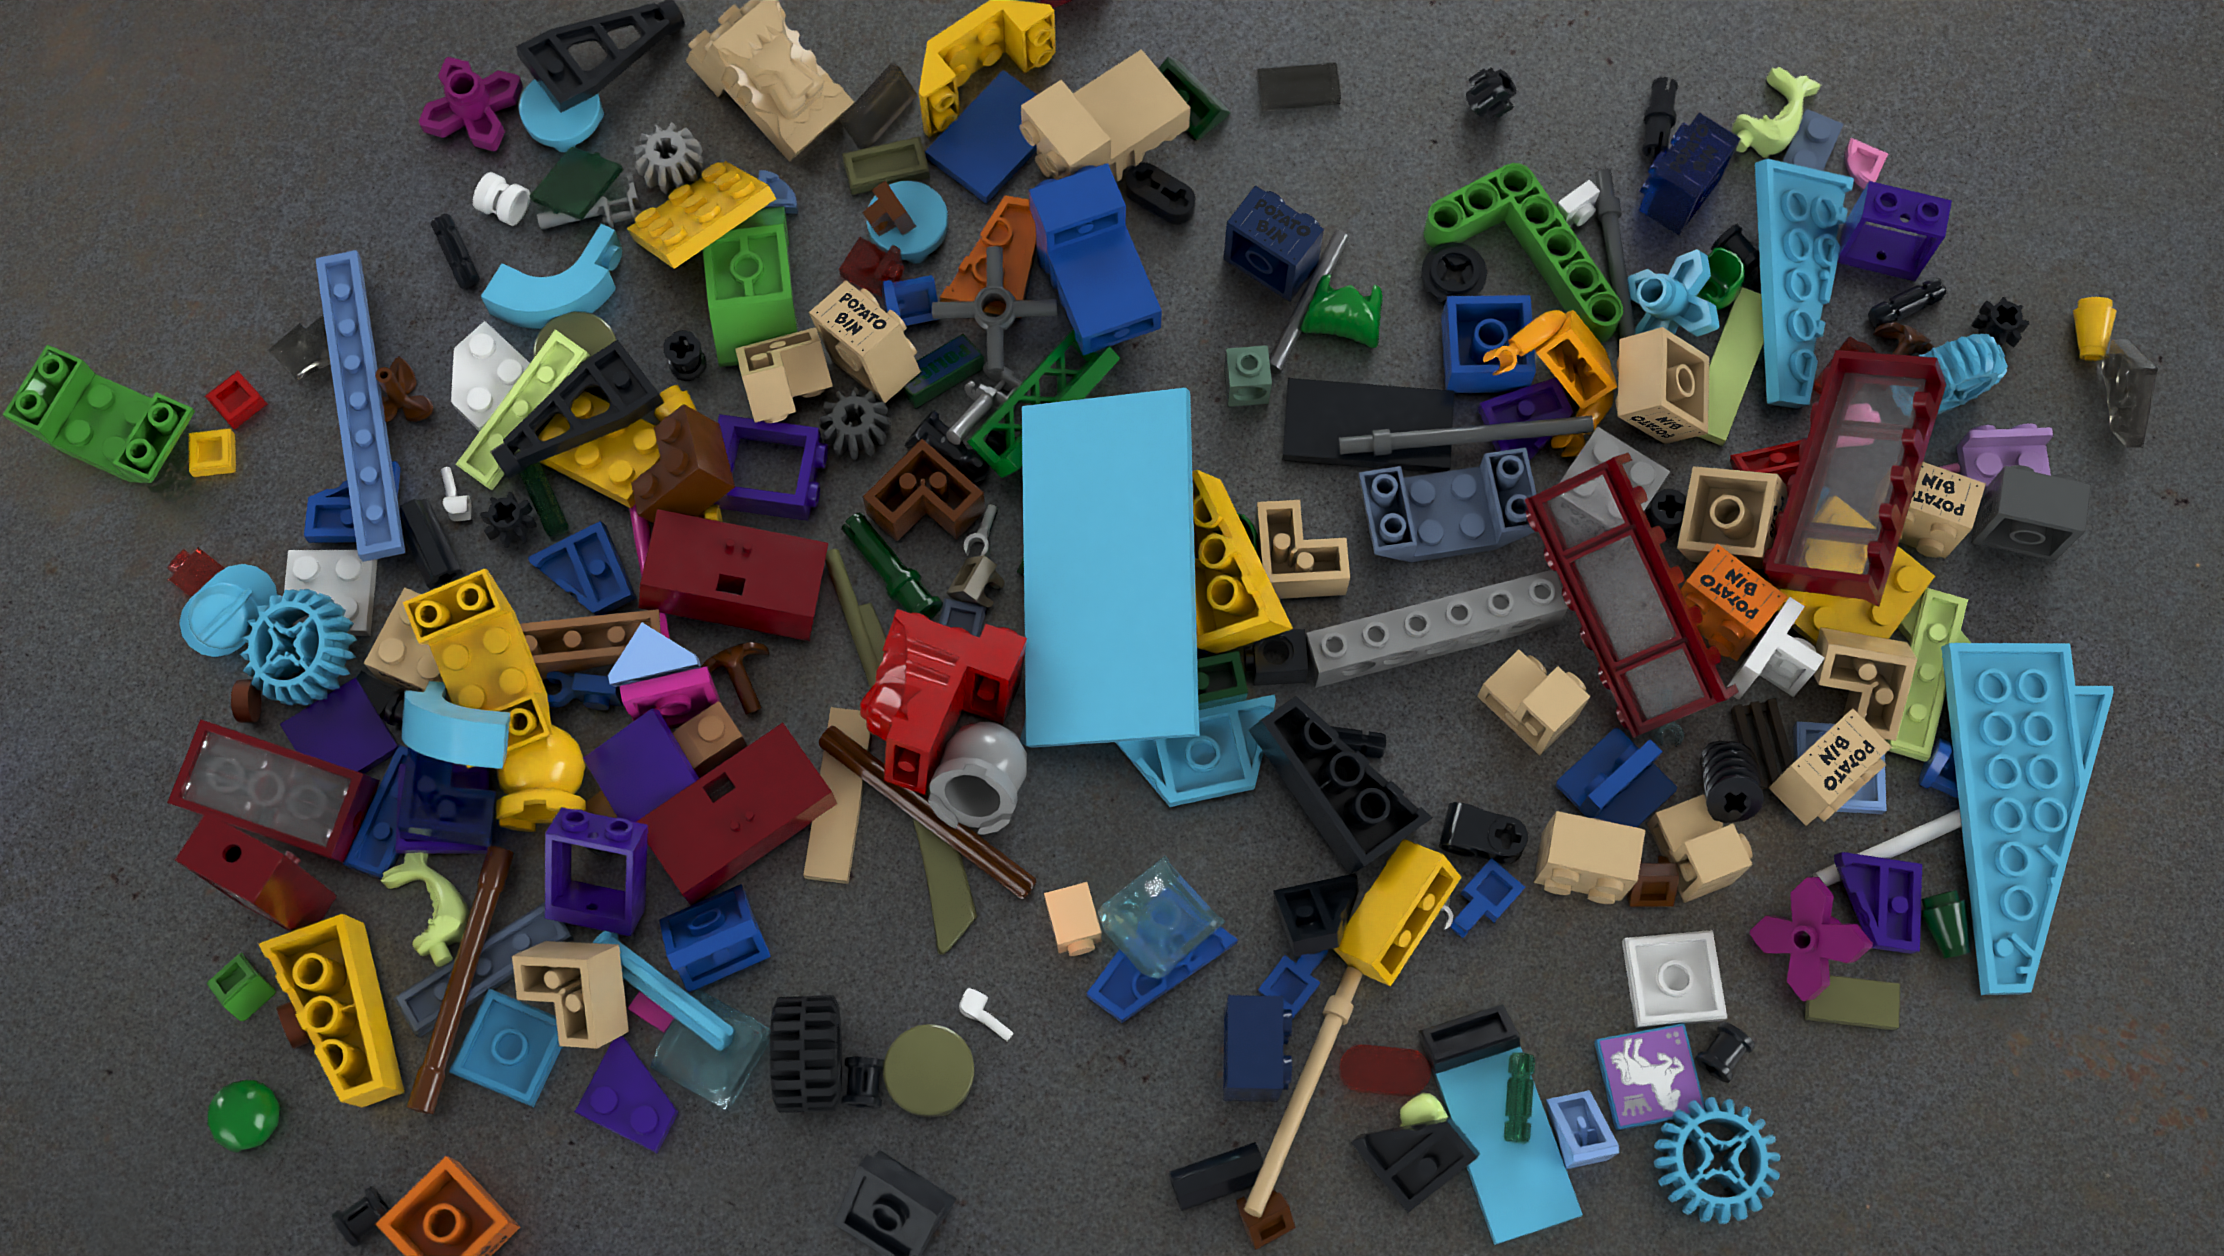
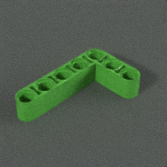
M1521 163L1507 164L1437 200L1431 205L1424 227V238L1432 248L1449 242L1462 243L1505 221L1565 311L1574 310L1600 343L1606 342L1613 337L1623 314V305L1527 166ZM1506 186L1517 187L1520 191L1512 192ZM1471 204H1481L1486 209L1478 210L1474 208ZM1534 217L1539 219L1542 223L1534 224L1530 222L1527 218ZM1445 221L1452 227L1443 228L1436 222ZM1557 249L1564 256H1555L1549 250ZM1571 282H1581L1586 286V288H1576L1571 284ZM1593 314H1602L1606 316L1609 321L1601 322L1597 320L1593 316Z

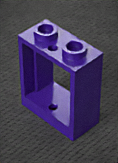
M1869 181L1842 226L1837 263L1916 281L1945 238L1952 200ZM1900 218L1908 219L1909 222H1902ZM1867 221L1887 227L1917 233L1918 235L1913 236L1876 226L1867 225L1865 223ZM1882 254L1885 260H1879L1876 255Z
M719 414L717 423L720 424L732 476L740 438L804 447L795 494L735 486L734 489L713 505H718L720 509L808 521L811 507L817 508L820 499L821 484L816 482L818 468H825L828 457V444L823 443L819 428L780 422L765 423L760 421L755 423L754 419Z
M561 807L545 833V919L631 936L646 906L648 825L631 822L624 818H612L588 813L580 809ZM572 844L626 855V891L571 880Z

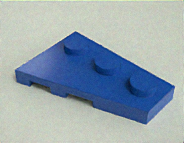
M1166 887L1088 990L1086 997L1123 1023L1238 943V939Z

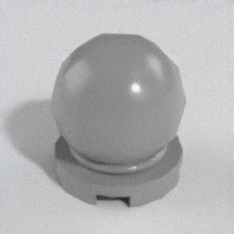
M977 722L963 726L948 740L942 752L941 765L936 768L929 785L931 794L928 801L937 817L955 829L958 823L968 827L979 828L977 834L982 835L998 832L1009 824L1018 802L1017 792L1027 776V753L1017 735L996 722Z

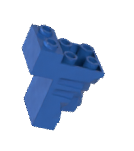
M1106 163L1097 167L1093 165L1085 166L1073 175L1059 180L1047 179L1037 184L1035 188L1029 189V206L1036 224L1037 261L1040 268H1043L1045 273L1050 274L1053 289H1058L1059 301L1065 307L1068 319L1075 330V338L1082 355L1161 329L1162 310L1127 230L1126 204L1109 164Z

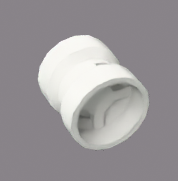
M492 172L482 177L473 196V206L475 209L485 214L495 213L500 221L511 226L521 221L530 202L529 189L518 184L509 185L503 177Z

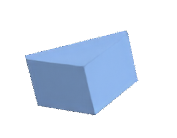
M641 623L608 674L610 685L618 687L700 668L701 665L696 655L646 624Z
M1590 1090L1546 1099L1555 1141L1566 1169L1607 1161L1619 1153V1145Z

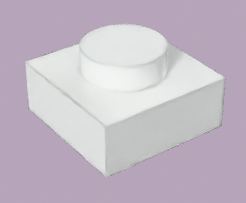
M1589 179L1558 201L1557 209L1569 226L1574 223L1580 226L1592 217L1596 211L1594 206L1600 190Z

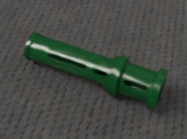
M862 512L849 517L845 521L847 524H843L841 530L852 540L866 560L887 584L888 596L894 601L898 600L908 613H920L930 620L933 619L943 607V602L938 596H932L920 582L922 576L918 571L907 568L900 561Z

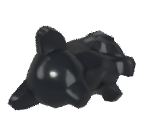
M935 410L921 422L904 444L906 448H913L923 439L948 462L955 465L956 469L973 484L983 480L989 473L990 466L974 449H968L963 441L955 445L947 439L946 433L950 428L939 419V413Z

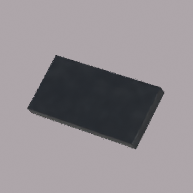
M1288 378L1282 460L1376 468L1401 466L1402 470L1427 472L1450 471L1452 445L1392 450L1391 454L1374 456L1373 452L1340 454L1339 438L1372 435V430L1389 429L1390 433L1453 428L1454 391Z

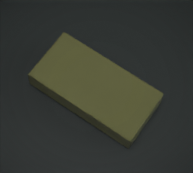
M920 136L842 153L851 195L872 191V189L884 181L890 185L900 181H918L930 178Z
M1830 975V985L1814 1000L1805 1001V1020L1894 1031L1899 1028L1900 983Z

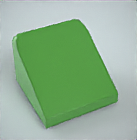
M242 952L206 983L222 1006L242 1022L247 1020L275 994L273 986Z

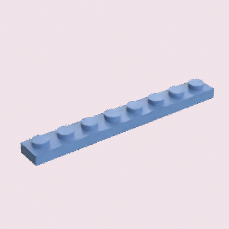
M357 250L315 258L358 556L362 562L403 554L405 553L381 388L375 377L378 368L361 257Z

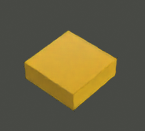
M231 428L188 433L189 472L193 477L236 473L235 433Z

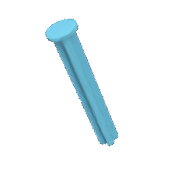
M604 931L596 937L593 943L619 944L623 979L716 1050L722 1051L733 1043L736 1032L731 1025L618 940L617 933Z

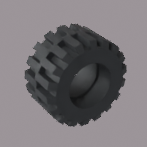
M834 995L778 997L773 1006L770 1026V1077L772 1098L779 1113L835 1111L840 1102L842 1085L840 1008Z

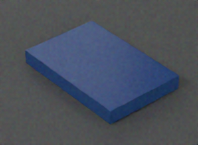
M1002 70L958 116V119L953 121L925 150L926 159L987 204L1037 151V145L1031 146L1022 135L1019 127L1022 124L1021 105L1037 94L1005 70Z

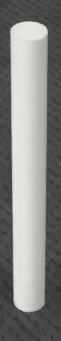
M1960 808L1858 854L1891 859L1962 827ZM1835 864L1813 873V877H1819L1826 886L1842 880Z

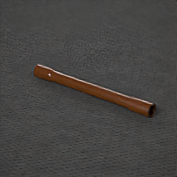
M488 846L477 881V892L423 1064L418 1069L406 1107L410 1110L434 1115L445 1079V1068L494 910L499 895L504 889L515 854L508 849Z

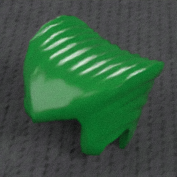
M1323 275L1315 288L1313 299L1310 301L1307 314L1301 326V331L1304 333H1321L1323 335L1336 334L1338 337L1345 336L1347 339H1353L1355 342L1359 341L1361 344H1365L1372 349L1376 348L1379 343L1380 313L1383 303L1381 288L1374 284L1371 295L1363 297L1351 284L1337 290L1333 289L1329 285L1331 275Z

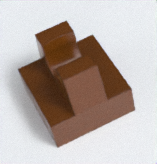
M886 181L872 189L878 200L862 213L878 236L895 227L904 236L916 227Z
M1658 856L1657 863H1642L1641 859L1638 882L1627 893L1629 907H1674L1680 878L1677 863H1670L1667 856Z
M1274 1189L1272 1190L1261 1217L1253 1216L1244 1210L1247 1203L1244 1196L1236 1200L1247 1236L1255 1249L1296 1228L1290 1207L1281 1192L1277 1193Z

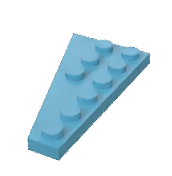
M1764 159L1755 163L1767 404L1797 409L1810 404L1818 363L1814 349L1816 339L1823 336L1825 322L1821 320L1823 305L1830 302L1840 245L1836 238L1839 225L1846 221L1848 209L1843 207L1845 193L1852 190L1854 178L1772 159Z

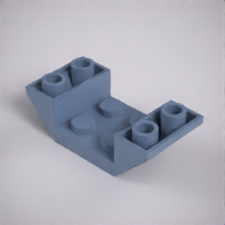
M1526 448L1486 453L1479 467L1403 478L1401 466L1359 472L1358 476L1375 555L1412 563L1492 551L1535 533L1527 520L1526 509L1528 508L1524 499L1536 495Z

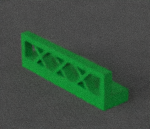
M1075 330L1070 331L967 441L968 444L1001 478L1019 470L1022 466V424H1014L1013 406L1016 403H1031V405L1084 399L1121 358L1110 346L1098 353L1092 352L1082 355L1075 338ZM1070 345L1087 361L1079 370L1065 369L1064 352ZM1056 361V368H1050ZM1042 375L1056 376L1057 394L1054 397L1040 396L1039 379ZM1066 377H1072V378L1066 383ZM1030 389L1031 396H1024ZM1005 416V424L998 423ZM991 430L1005 431L1006 449L1000 456L983 440ZM1015 432H1021V433L1015 438Z

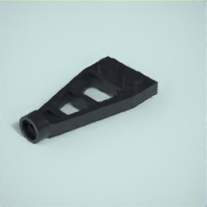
M665 0L657 5L652 3L550 29L516 46L517 55L560 113L597 95L665 36L684 28L685 21L677 4L673 0ZM632 25L641 37L628 47L619 49L608 33ZM596 41L607 53V57L594 69L584 71L569 53L568 49L576 44Z
M616 340L582 362L503 439L504 443L491 450L490 453L510 480L532 464L630 426L664 402L658 391L622 344ZM592 386L599 387L611 403L609 409L589 419L575 417L571 411L575 399L587 388ZM562 414L570 425L569 430L547 441L539 440L536 436V431L553 415Z

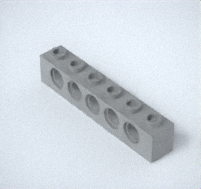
M1549 570L1307 632L1308 667L1314 687L1317 688L1560 625L1568 606L1563 599L1562 588L1556 572Z

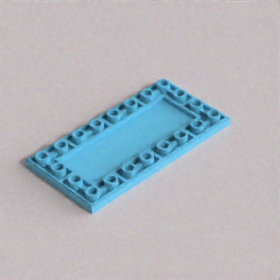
M1177 388L1022 406L1025 637L1027 638L1025 649L1026 746L1037 748L1199 736L1190 391L1187 388Z

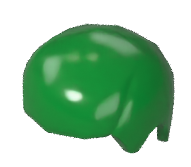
M1716 247L1708 255L1711 276L1696 297L1709 301L1716 305L1717 310H1720L1730 305L1740 294L1744 281V264L1737 254L1724 248Z
M257 1080L232 1082L219 1090L210 1102L207 1126L215 1142L230 1151L239 1152L261 1146L278 1126L280 1106L274 1092L265 1084Z

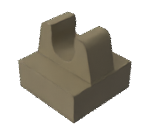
M984 555L966 558L946 594L956 601L968 602L988 608L994 602L986 597L984 593L985 585L989 584L992 588L999 589L1003 588L1005 581L995 571L997 564Z

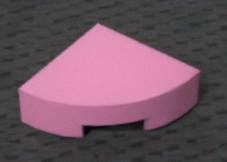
M1851 138L1845 149L1846 169L1850 177L1854 178V182L1862 189H1865L1869 181L1876 182L1888 153Z

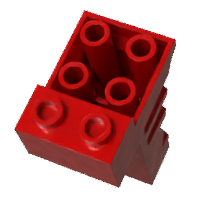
M896 610L883 646V661L876 671V682L860 703V715L866 720L868 731L886 741L884 781L925 795L941 760L944 747L953 733L962 710L1001 724L1004 723L1021 683L1027 643L1026 637L1018 635L1009 628H997L985 624L981 636L977 637L971 635L970 632L963 628L948 627L931 621L923 614Z

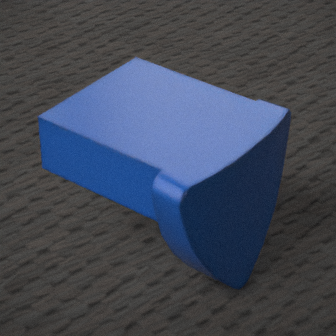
M932 275L893 283L892 280L882 282V298L886 313L889 310L894 311L906 326L938 320L932 317V302H938L935 281Z
M1939 738L1933 744L1930 759L1923 763L1919 776V785L1927 789L1929 787L1935 788L1958 799L1953 746L1949 741Z

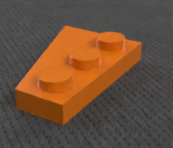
M1004 195L981 231L980 239L969 256H965L958 267L959 272L950 286H946L940 295V302L974 301L977 294L987 287L986 248L990 246L1003 248V288L1011 292L1016 300H1025L1037 248L1036 224L1030 211L1029 199ZM994 301L986 306L984 312L1002 315L1006 305L1000 301Z

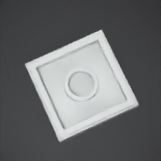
M1713 930L1630 937L1622 940L1635 1029L1672 1026L1683 1023L1718 1022L1727 1019Z

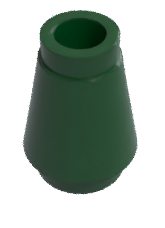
M1957 890L1922 898L1924 910H1921V914L1939 949L1942 951L1944 959L1971 952L1968 944L1965 900L1959 899Z

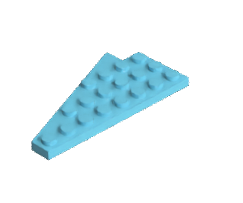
M1948 643L1942 646L1941 650L1981 995L2031 993L2114 690L2113 686H2075L2070 643Z

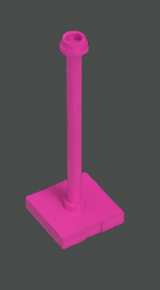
M635 504L632 508H629L642 577L651 539L649 521L638 516ZM660 613L661 634L670 639L666 613ZM707 666L620 686L622 702L627 713L631 715L632 721H635L651 708L660 711L670 729L680 727L719 701L721 703Z

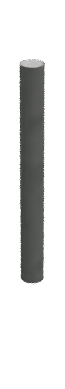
M1341 230L1334 231L1269 357L1270 371L1274 373L1281 372L1301 333V326L1307 314L1310 301L1313 299L1319 279L1323 275H1331L1349 240V236Z

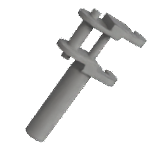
M627 175L630 188L626 193L627 197L608 202L607 198L603 197L599 182L593 183L596 190L595 200L537 214L541 230L601 214L602 216L606 215V217L602 218L603 223H608L612 229H614L615 222L631 218L635 222V218L641 213V210L636 208L641 207L633 175ZM629 203L630 210L615 214L611 213L610 207Z
M986 362L983 366L985 374L998 382V384L994 388L991 386L987 388L981 384L975 391L973 388L975 383L968 381L964 387L965 392L975 402L946 433L947 439L952 444H960L993 406L998 409L1022 383V381L1013 377L1014 372L1004 366V371L989 372L987 371ZM1003 388L1009 393L1006 396L999 391Z

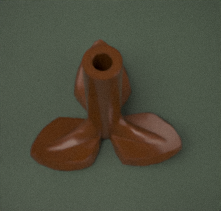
M1897 322L1882 324L1873 333L1875 336L1898 339L1899 345L1892 353L1895 355L1912 356L1913 353L1922 355L1935 348L1930 343L1931 341L1921 332ZM1873 385L1882 392H1886V390L1889 387L1884 385Z
M398 356L390 368L382 367L376 371L375 377L388 396H382L386 422L394 419L398 408H402L406 420L412 422L421 421L432 414L433 404L424 395L407 396L415 388L417 381L411 366L403 358Z
M756 642L741 643L724 649L708 658L701 666V668L707 666L710 674L718 667L726 668L746 715L762 708L742 663L746 655H769L768 647Z

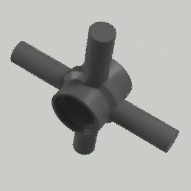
M990 246L986 248L987 287L977 294L974 301L932 302L933 319L975 318L978 325L987 330V371L1002 372L1004 371V331L1014 323L1016 317L1058 316L1057 299L1016 300L1011 292L1003 288V248ZM1000 301L1006 305L1004 313L998 317H989L984 313L986 306L991 302Z

